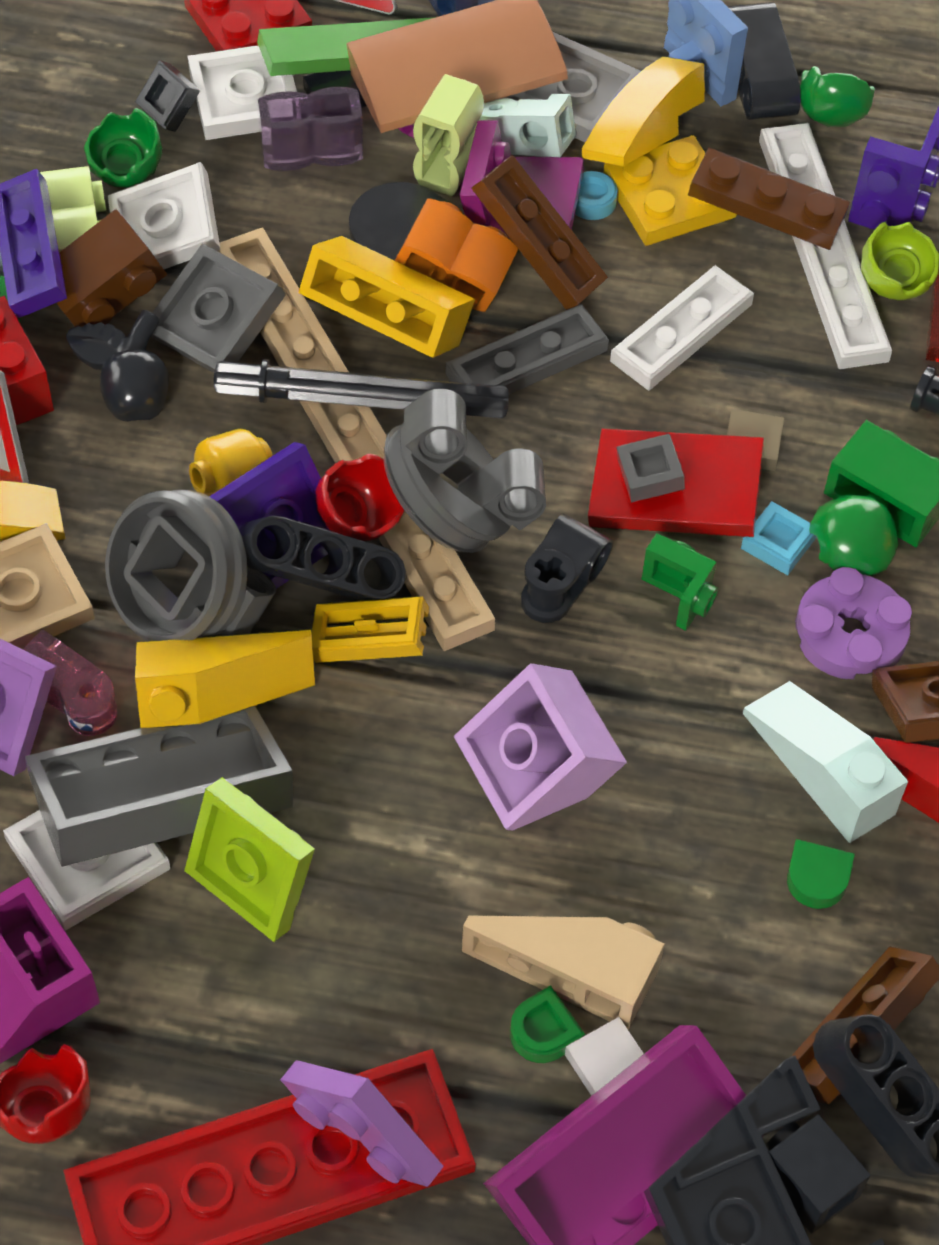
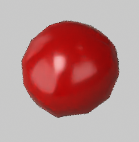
M371 453L351 461H338L326 470L325 475L319 480L315 490L318 513L329 531L365 542L375 540L390 531L399 523L405 512L388 481L384 459Z
M62 1045L59 1052L55 1055H45L33 1048L29 1049L17 1065L9 1067L0 1075V1127L22 1142L45 1144L68 1136L79 1127L89 1111L90 1078L87 1062L71 1046Z

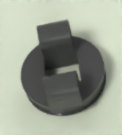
M433 389L422 394L404 408L403 424L391 429L386 437L383 455L384 467L396 498L414 523L430 538L446 548L469 553L481 551L487 546L489 541L501 537L512 525L518 530H522L540 517L546 508L544 467L540 456L531 450L517 448L508 450L493 460L480 441L467 429L465 402L454 391ZM440 474H444L446 477L455 482L458 486V490L449 483H447L445 480H443L440 477Z
M162 490L147 493L133 501L123 511L111 533L105 558V572L109 594L116 610L126 625L146 641L194 640L195 638L215 637L219 634L221 636L251 634L276 593V586L263 572L247 567L244 543L232 517L216 500L203 493L193 490ZM187 551L198 562V566L179 598H177L153 574V570L177 567Z

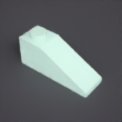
M790 681L744 707L743 715L849 843L896 815L908 781L866 733Z

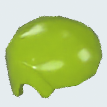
M882 222L868 238L862 249V274L868 286L879 296L894 300H907L918 297L929 290L938 276V251L930 237L915 229L910 222L896 226H888L886 222Z

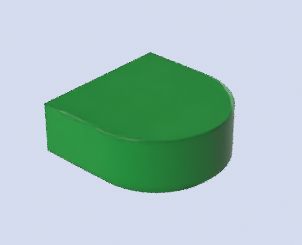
M796 839L787 873V885L790 893L798 902L810 908L823 909L837 904L847 889L855 854Z
M551 985L522 1002L515 1009L511 1018L510 1039L514 1049L520 1056L535 1063H549L565 1055L566 1046L586 1035Z

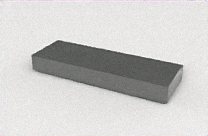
M580 304L446 362V375L451 382L505 386L508 388L509 394L608 351L609 339L585 307Z

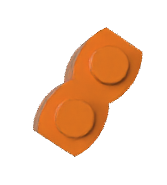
M427 198L395 261L474 298L475 301L472 309L485 312L495 298L518 248L501 230L491 226L485 227L472 223L454 204Z

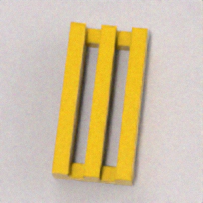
M420 596L316 604L311 633L313 661L320 663L423 656L424 645L420 639L421 636L426 635L427 626L423 618L428 617L429 606L425 598ZM408 618V621L376 623L377 620ZM354 622V625L327 627V624Z

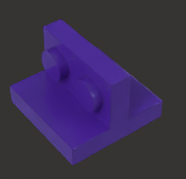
M293 442L209 496L223 506L234 520L238 529L246 522L255 519L280 516L329 531L317 509L315 490L321 477L305 444ZM263 528L257 537V546L261 554L268 559L274 555L277 549V541L270 530ZM319 544L311 552L312 565L328 555L326 549ZM264 573L272 580L276 589L289 581L288 579Z

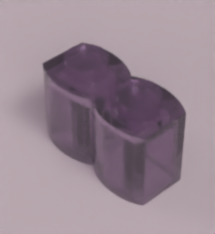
M329 87L314 91L308 95L300 92L285 91L268 94L258 99L264 168L276 171H291L307 167L313 163L324 166H343L363 159V115L358 90L348 87Z

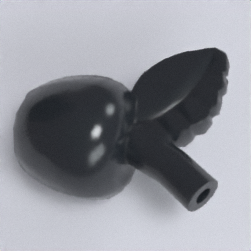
M141 310L128 336H125L122 331L116 329L114 325H104L102 322L94 325L87 323L82 327L77 326L69 329L66 334L67 341L74 354L89 367L102 370L100 388L103 399L112 415L118 420L125 422L151 420L158 416L163 409L168 392L169 375L165 363L155 353L146 351L148 341L160 321L155 314L147 310Z

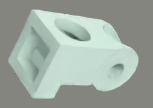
M551 94L547 100L519 99L515 101L510 98L497 99L484 103V110L479 119L498 120L502 142L509 143L511 155L561 157L576 136L571 94Z

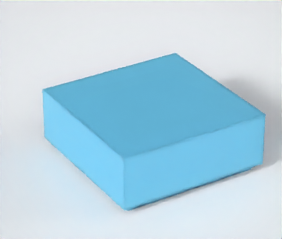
M771 501L756 520L754 537H743L741 549L788 576L814 542L816 536L809 532L810 522Z

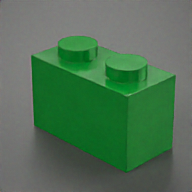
M865 420L832 460L824 494L832 499L845 495L870 496L881 502L892 515L897 537L917 548L939 520V458L927 455L901 440L892 431L884 430Z

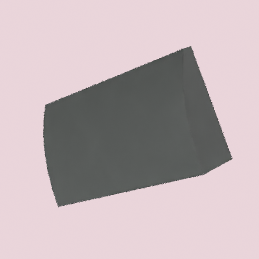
M255 706L201 724L139 728L25 756L26 767L36 800L61 867L194 833L205 789L221 777L243 794L251 797L268 813L293 807V771Z

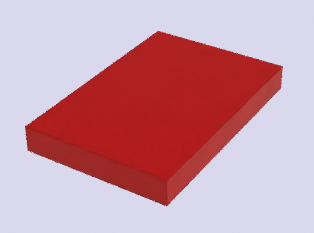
M601 429L588 510L589 527L754 537L764 453V437ZM670 434L684 474L685 489L631 502L617 460L616 447Z

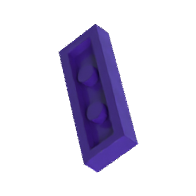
M37 168L0 183V253L8 304L18 318L67 299L47 181Z

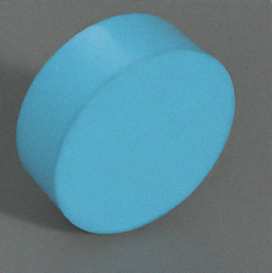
M584 172L575 215L587 220H599L612 214L617 205L618 193L614 180L601 172Z

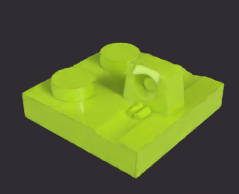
M221 777L205 789L184 871L275 942L291 928L294 910L299 902L315 848L304 841L295 831L290 830L265 811L251 797L243 794Z

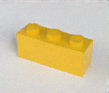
M343 236L312 246L298 292L432 358L459 347L475 301L474 298Z

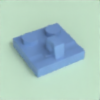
M669 0L668 31L664 48L669 52V58L704 63L705 91L720 107L736 100L748 27L721 0Z

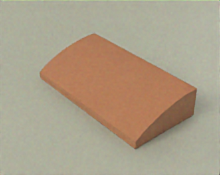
M495 0L347 43L351 75L381 133L414 124L445 74L477 84L482 91L484 103L568 79L567 69L560 49L537 0Z

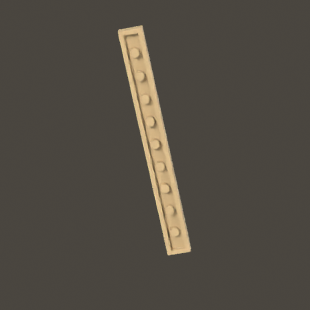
M262 227L220 242V250H217V252L277 283L286 293L284 299L260 331L278 365L281 367L349 372L305 297L298 293L299 287L264 228ZM300 401L335 464L340 460L351 461L370 453L378 455L383 459L387 435L370 407ZM405 511L399 523L379 537V540L383 547L396 552L403 560L406 569L404 583L411 596H423L429 606L428 617L424 618L443 651L495 631V617L456 551L446 548L430 538L414 523Z

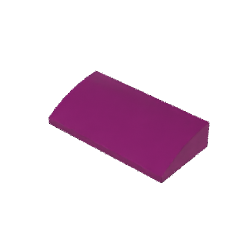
M679 1025L483 1184L529 1245H634L658 1225L644 1191L735 1107L746 1094L696 1025Z

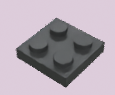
M202 243L152 312L160 321L151 337L214 373L216 364L220 361L239 362L284 299L286 293L277 283Z

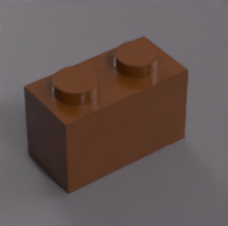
M115 209L59 252L67 299L57 302V305L75 327H82L87 323L94 325L100 322L106 325L131 302L147 294L167 273L120 212Z

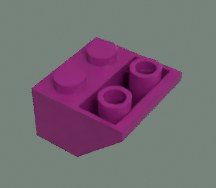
M29 877L0 893V1064L100 1004L91 970Z

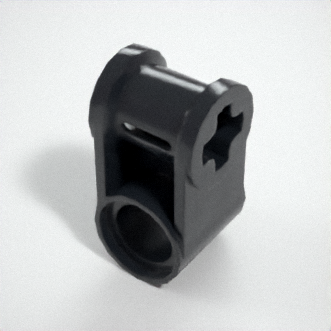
M565 514L560 515L550 527L545 539L526 562L524 573L527 584L521 593V607L525 614L532 620L541 623H553L567 615L588 584L592 583L604 568L612 551L613 540Z

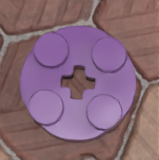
M842 567L833 571L831 577L821 579L813 584L802 597L795 620L796 629L801 638L800 648L804 656L815 667L841 679H854L856 674H868L876 668L895 666L901 659L910 636L912 611L908 601L900 597L884 582L871 576L863 575L856 569ZM843 619H857L863 623L862 625L867 631L855 629L851 634L845 632L842 629L845 622Z

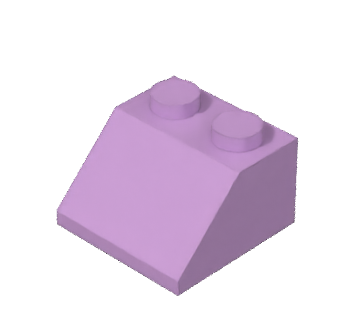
M532 663L454 735L456 742L506 830L518 829L587 799L627 763L573 671Z

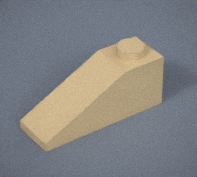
M469 915L463 925L462 952L542 990L551 985L559 998L609 1022L620 1017L629 1030L659 971L665 944L656 940L650 931L638 924H621L608 917Z

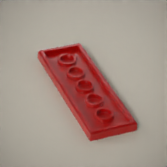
M430 1049L354 1074L368 1078L444 1166L428 1187L400 1179L398 1183H392L383 1178L367 1162L366 1158L370 1152L360 1140L347 1136L338 1128L326 1125L321 1130L309 1124L294 1109L293 1103L296 1101L294 1095L65 1169L63 1172L84 1245H262L475 1172L476 1163L434 1050Z

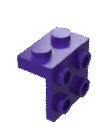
M939 106L920 151L870 136L864 151L848 222L875 230L882 222H886L888 226H896L906 222L912 224L913 220L923 221L932 193L925 191L926 186L936 188L939 181V156H937L939 151Z

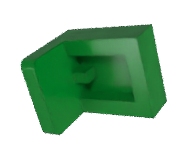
M658 533L655 534L646 548L641 580L680 598L676 620L677 627L687 631L696 615L704 618L714 604L719 591V587L712 584L717 561L696 552L687 543L673 541Z

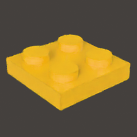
M694 135L663 144L626 166L604 163L603 173L610 176L616 183L618 189L617 200L645 246L736 218L735 213L688 196L691 182L705 156V151Z

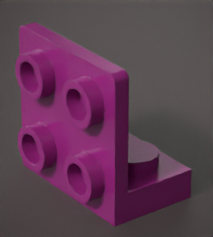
M478 120L460 192V199L464 215L472 223L485 227H495L506 234L471 188L511 156L510 145L508 142H502L498 120ZM515 157L572 230L585 168L583 159L581 157Z

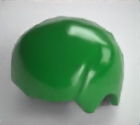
M813 66L809 71L804 70L800 85L801 107L810 119L827 127H847L863 119L868 114L872 106L875 87L869 86L866 81L852 74L828 73L822 75L819 67Z
M135 108L132 114L124 116L109 112L101 124L90 131L84 151L89 169L96 177L111 186L132 187L142 183L155 173L162 156V145L156 121L143 110Z
M845 495L837 497L819 506L810 523L809 532L817 537L820 545L819 560L828 564L834 571L842 567H850L863 575L872 577L886 570L895 557L898 548L895 522L886 506L870 496Z

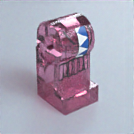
M42 629L23 650L57 666L46 702L66 715L69 726L75 732L87 736L104 733L112 727L117 718V705L114 700L115 692L111 679L95 667L94 664Z

